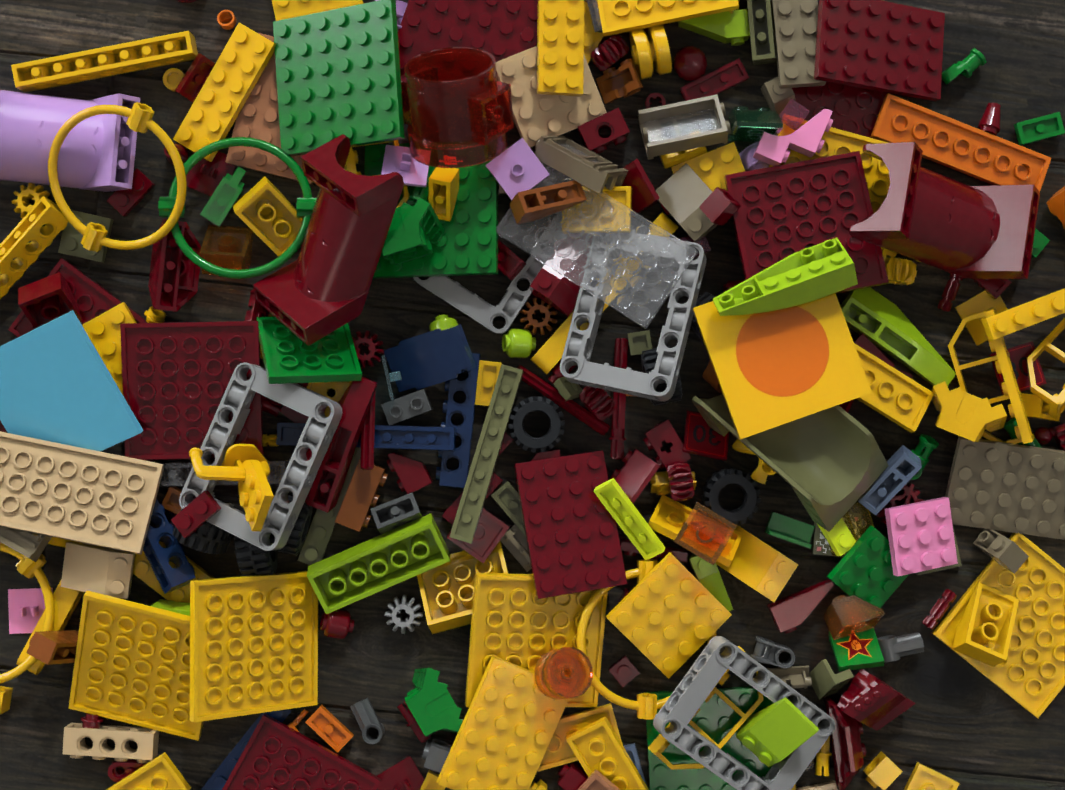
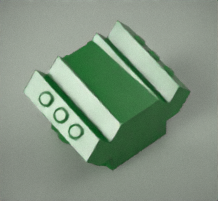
M418 198L414 207L404 202L402 206L396 208L380 255L381 258L389 260V263L392 265H398L433 254L432 244L440 242L445 229L430 203Z
M432 668L415 669L412 682L416 688L407 692L405 703L426 737L438 730L457 734L463 720L459 719L462 708L457 707L447 690L448 684L437 682L440 671Z

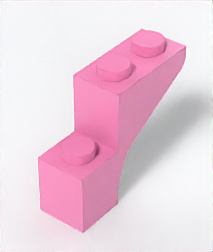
M823 109L795 132L786 136H776L764 132L753 158L772 166H778L781 162L786 163L790 154V150L787 148L810 158L815 152L820 153L825 140L821 139L824 131L828 133L833 123V119H830L833 111Z

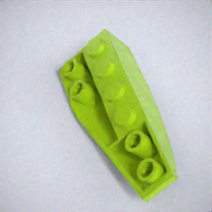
M836 237L789 255L713 298V303L720 316L762 313L797 306L858 285L855 265Z
M871 287L849 292L840 307L850 329L858 334H864L876 347L933 386L944 381L947 386L951 383L956 375L955 371L894 303Z

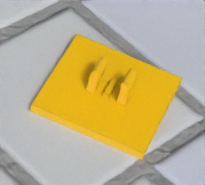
M985 290L955 307L962 320L965 317L996 309L997 313L1008 310L1001 296L993 299ZM982 317L968 321L966 324V328L977 346L988 340L981 320Z

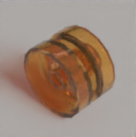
M563 647L544 653L537 661L535 667V681L539 690L545 696L554 700L576 698L584 694L590 687L593 679V667L589 658L581 650L574 647Z

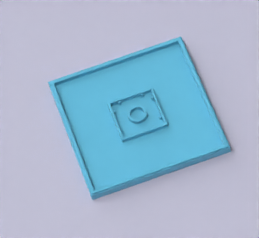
M73 310L0 346V421L8 433L103 451L144 431Z

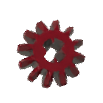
M615 34L593 50L590 57L596 67L601 71H605L628 54L629 48L626 41L619 34Z
M368 330L365 331L364 338L361 332H356L358 340L353 337L352 339L358 361L360 362L361 360V368L366 367L367 361L370 367H374L372 359L378 362L382 360L377 356V353L384 354L383 349H378V346L384 344L383 341L375 343L378 335L374 334L370 338V331ZM368 343L370 345L368 347L370 353H364V355H362L361 353L363 350L361 349V346H367Z
M586 386L579 394L581 402L598 420L604 421L617 409L615 402L603 389Z
M679 462L669 465L667 477L671 498L674 501H686L693 498L694 486L689 464Z

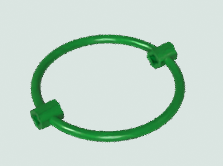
M233 137L213 142L195 152L183 164L185 174L187 175L201 159L224 148L247 146L259 148L275 155L292 170L303 193V198H297L296 202L297 218H303L295 240L275 260L256 268L235 270L216 266L194 252L184 239L178 221L171 232L181 251L200 268L218 276L243 279L258 277L274 271L296 254L303 244L317 198L312 197L309 182L306 176H304L301 167L282 149L260 139ZM176 176L170 187L169 196L160 197L158 201L160 217L169 218L173 211L177 196ZM185 205L180 218H184Z

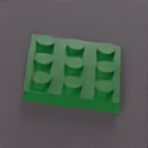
M870 525L827 577L871 616H874L908 575H893L889 540Z

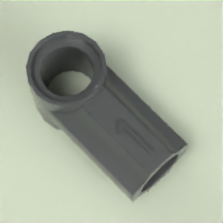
M919 632L897 637L889 635L877 638L884 662H893L901 659L900 657L924 652V643Z
M367 697L351 705L350 708L362 731L364 741L368 744H376L384 736L385 728L379 721ZM370 727L377 728L379 731L378 737L374 738L369 735L368 730Z

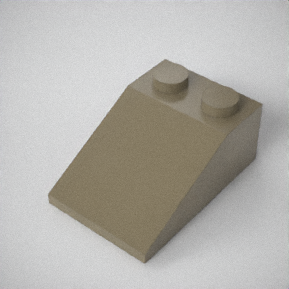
M687 163L656 189L661 204L696 243L718 225L712 223L700 209V205L709 197L712 191Z

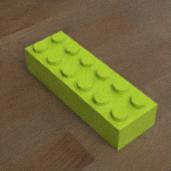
M430 513L308 566L307 578L325 613L329 614L450 561V554Z

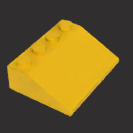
M500 541L484 563L464 550L450 554L449 562L417 575L427 625L432 634L471 624L475 573L509 574Z

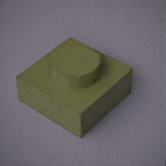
M650 330L627 333L630 356L642 354V351L652 349Z
M565 377L558 378L553 383L559 394L566 401L578 398L579 394L583 391L579 384L571 383Z

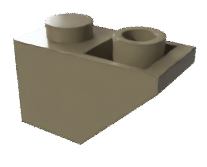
M984 529L973 542L976 547L1014 574L1029 557L1015 542L993 529Z

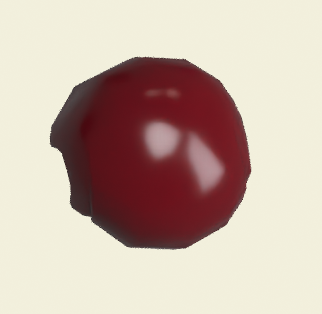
M695 46L683 47L675 54L674 70L684 80L699 79L704 75L707 67L705 53Z

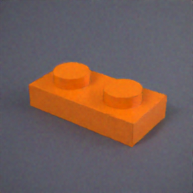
M322 704L305 722L337 753L354 736Z

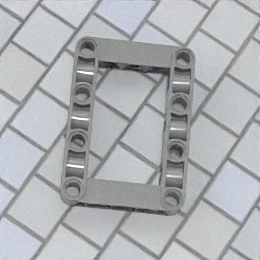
M498 149V155H500L503 151ZM544 179L542 182H540L532 189L554 184L549 180ZM563 210L554 213V219L534 246L529 258L525 262L526 265L513 279L496 307L448 276H431L427 280H421L419 277L413 278L419 285L493 333H506L532 294L530 287L526 291H520L517 288V283L525 279L531 285L542 267L570 234L562 232ZM543 243H552L554 250L551 253H544L541 249ZM496 317H503L506 324L503 328L497 329L493 326V320Z
M637 232L595 233L560 363L562 375L571 383L657 401H667L672 398L694 315L692 308L696 307L707 258L702 246L695 242ZM605 238H611L608 244H602ZM691 254H699L696 260L688 259ZM616 257L679 268L677 280L673 282L667 306L669 312L666 324L662 326L656 350L658 356L655 368L649 374L633 371L629 367L623 369L613 367L609 363H604L603 365L590 362ZM600 280V284L597 287H591L593 281ZM683 296L689 297L686 303H678L679 298ZM583 323H589V327L586 330H580V326ZM670 340H678L675 347H667ZM577 365L578 370L574 374H569L570 367ZM659 384H667L665 391L656 392Z
M244 362L235 368L200 448L203 452L201 459L204 465L222 466L227 449L234 444L237 434L241 433L251 410L249 409L256 392L309 417L272 500L262 530L252 531L249 522L246 521L244 512L234 508V505L231 503H224L214 498L215 492L213 490L217 480L200 479L196 476L193 467L180 494L179 504L184 509L192 502L194 495L198 497L203 491L208 490L221 509L207 522L262 550H280L289 539L343 412L339 403L297 383L269 384L265 368ZM251 370L252 375L251 378L248 380L246 375L247 372ZM329 406L331 413L329 417H326L324 411ZM232 411L233 420L230 422L228 416ZM309 448L312 451L310 460L306 457V452ZM212 454L215 455V461L213 464L210 460ZM290 491L294 496L292 502L288 500V493ZM271 533L275 537V542L273 543V545L270 543L269 540Z
M715 636L709 641L653 719L654 728L666 740L737 790H791L835 729V722L832 717L722 636ZM725 646V650L719 654L720 649ZM727 669L773 703L790 696L789 701L819 728L817 733L785 759L774 764L765 777H758L728 753L726 754L705 736L688 726L690 720ZM758 671L757 676L753 678L754 673ZM671 722L670 726L665 729L666 724Z

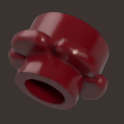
M86 713V716L81 718V721H83L82 727L99 729L104 719L98 715Z

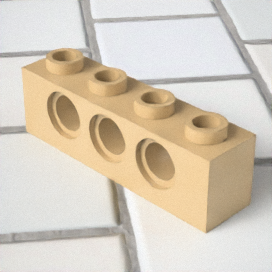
M70 723L64 727L62 754L70 755V758L78 759L84 756H92L94 760H104L106 757L120 762L127 761L128 759H137L138 763H148L158 755L159 731L145 727L101 725L99 729L83 728V723ZM85 737L92 740V747L85 743ZM107 739L115 742V748L108 746ZM130 740L135 741L137 743V750L132 749L130 747Z

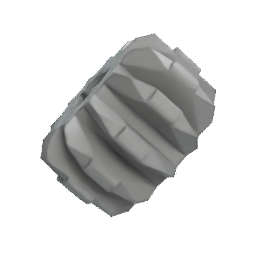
M406 595L402 596V602L398 597H395L393 599L395 605L392 603L387 605L391 611H386L385 616L392 617L386 622L387 625L395 623L392 630L396 631L398 627H401L402 634H405L406 627H408L410 632H413V624L416 626L421 624L417 618L423 617V613L416 612V610L421 608V604L413 606L414 597L409 602H407ZM402 609L410 615L406 619H403L402 615L398 614V612L401 613Z

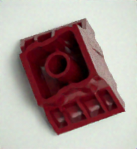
M861 669L854 676L847 691L841 696L837 706L850 717L878 731L916 703L878 677Z

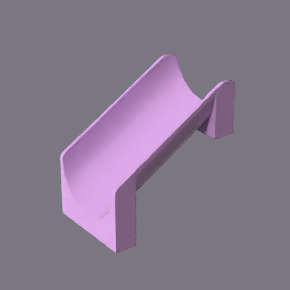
M0 90V180L50 185L48 177L50 148L57 132L69 118L79 111L97 105H118L132 109L134 103H140V98L118 93L92 100ZM116 114L92 116L78 123L68 133L58 156L57 172L60 187L103 192L132 189L137 132L131 130L126 124L128 117Z

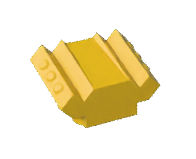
M945 381L933 386L932 392L934 396L932 402L936 410L940 411L935 423L937 427L973 442H979L984 430L993 432L1004 427L1007 414L1002 404L991 407L987 397L984 399L962 391L961 387L949 391Z

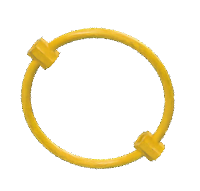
M136 102L133 104L132 109L118 105H97L86 108L69 118L59 129L52 142L48 158V177L53 197L64 217L83 235L80 243L83 245V248L89 251L98 252L102 246L118 250H133L150 246L165 237L173 229L182 214L187 191L184 165L173 141L152 120L155 111L146 104ZM102 114L128 117L126 124L131 130L146 133L149 129L165 146L176 172L177 196L170 217L155 233L133 241L110 239L106 237L108 231L105 226L93 222L85 226L67 205L58 181V156L68 133L83 120Z
M0 542V551L20 560L16 564L18 572L28 579L35 576L38 580L45 602V621L42 631H52L55 614L53 593L49 581L41 569L47 562L45 556L41 554L35 562ZM29 655L14 669L0 674V683L18 677L38 659Z
M645 559L637 560V568L625 571L626 579L629 580L637 577V583H639L658 564V561L653 559L646 561ZM613 587L597 589L587 602L577 629V652L582 670L590 684L604 698L621 707L637 710L638 719L652 720L657 714V709H661L670 696L657 700L656 694L641 693L637 694V701L623 698L605 687L590 666L585 642L587 625L597 603ZM716 632L707 640V644L713 637L717 636Z

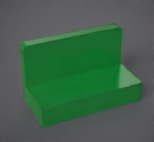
M771 511L764 532L811 549L812 544L809 542L815 526Z

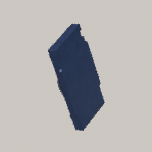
M461 324L442 331L441 329H435L399 342V345L384 350L399 392L414 387L419 390L456 378L459 373L477 367Z

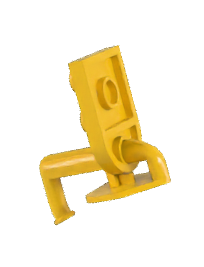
M253 444L232 445L226 451L222 466L204 465L201 459L203 456L202 450L199 448L190 449L189 456L197 477L204 480L238 481L240 505L244 508L246 521L249 522L252 531H261L274 495L267 480L270 474L269 464L256 446Z

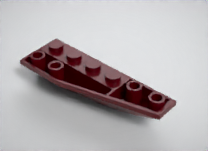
M364 377L361 378V381H352L338 403L342 407L343 412L342 417L306 497L305 503L327 513L337 505L378 384L377 382ZM310 448L306 452V457L308 460H310L312 457V451Z

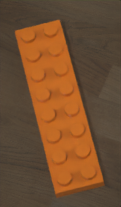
M889 93L884 97L871 134L872 138L888 143L915 142L923 151V158L994 186L1034 184L1040 192L1052 159Z

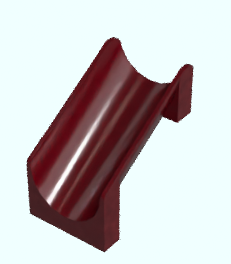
M344 134L301 156L304 176L318 185L320 190L299 258L253 284L257 302L308 346L362 313L404 187L403 177L398 172L367 176L346 171L344 168L351 145L350 139Z
M915 142L865 144L863 146L865 154L885 163L889 171L890 185L887 197L880 208L865 221L850 226L849 234L852 237L962 278L1028 279L1040 192L1034 184L968 186L921 167L923 151Z

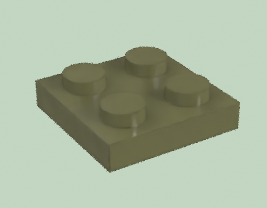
M71 210L85 226L90 222L105 226L108 231L106 237L110 238L113 219ZM68 222L62 232L58 253L104 263L107 247L102 246L98 252L83 248V245L80 243L83 235Z

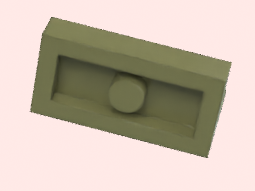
M826 659L822 660L809 673L812 687L819 700L838 693L854 677L850 669L834 674Z

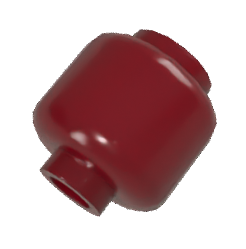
M338 609L329 614L323 612L320 630H323L326 637L344 639L348 632L352 633L354 620L351 619L349 611Z

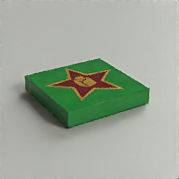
M873 625L829 631V639L839 672L848 669L856 670L884 666V658Z

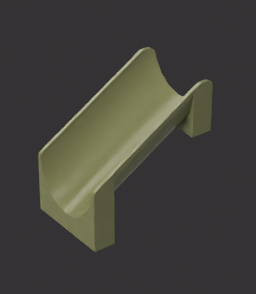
M723 393L711 399L693 397L692 402L710 428L723 437L730 431L739 439ZM839 405L740 440L791 485L811 519L828 532L889 466L872 433Z

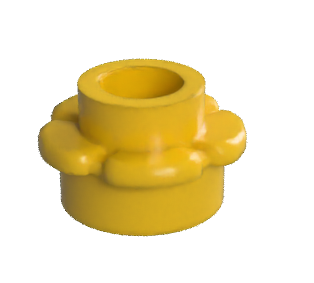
M151 306L148 311L144 312L147 323H164L166 314L163 310L153 309V306Z

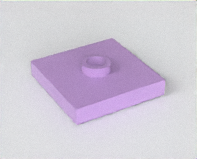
M523 138L486 164L487 169L511 201L517 192L531 190L550 176Z

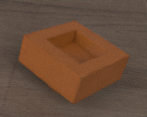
M173 485L169 487L162 502L165 509L175 514L181 511L179 497L182 489Z

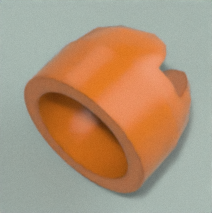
M223 10L218 14L217 21L220 27L225 30H231L235 27L236 17L232 11Z

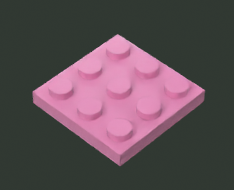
M948 497L885 509L894 576H903L958 564Z

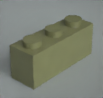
M747 0L753 65L775 63L770 0Z

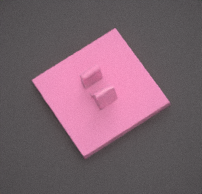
M41 588L8 589L9 634L33 632L45 610Z

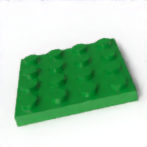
M276 317L256 318V321H259V341L269 384L361 381L362 371L348 323L308 346Z

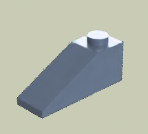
M904 445L887 461L889 466L858 500L859 503L874 515H877L922 468L921 459Z

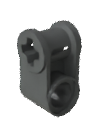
M755 637L757 642L753 654L750 655L754 660L781 668H789L794 664L795 655L788 646L763 637ZM781 652H789L790 655L787 661H779L778 656Z

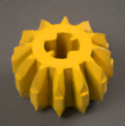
M28 183L27 187L20 185L21 192H13L18 197L11 202L18 205L14 211L21 213L20 217L23 219L42 196L47 198L50 193L43 191L42 185L38 184L35 186L34 183ZM30 199L35 201L34 205L29 203Z
M886 257L885 267L888 283L895 285L914 283L917 265L913 261Z

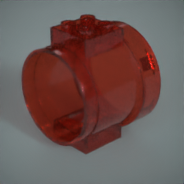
M447 47L421 53L406 63L404 67L405 74L401 76L404 124L408 125L410 153L416 161L440 168L468 167L487 162L500 155L506 149L507 132L514 128L511 85L497 81L496 60L491 53L471 47Z

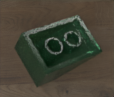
M738 106L729 113L728 121L731 134H728V141L759 142L764 132L777 136L783 129V122L777 111H771L770 108L761 107L757 108V110H748V107Z

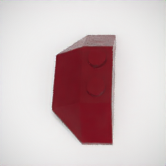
M163 219L160 228L165 224V222L168 219ZM178 221L184 239L193 251L201 257L202 247L189 229L190 227L187 222ZM171 231L153 244L148 287L153 309L177 312L197 293L200 267L194 264L181 251Z
M828 696L824 698L826 714L832 717L835 722V729L830 735L835 781L840 790H845L864 765L863 757H866V749L864 743H861L860 735L863 734V727L861 722L844 713L837 706L838 703Z

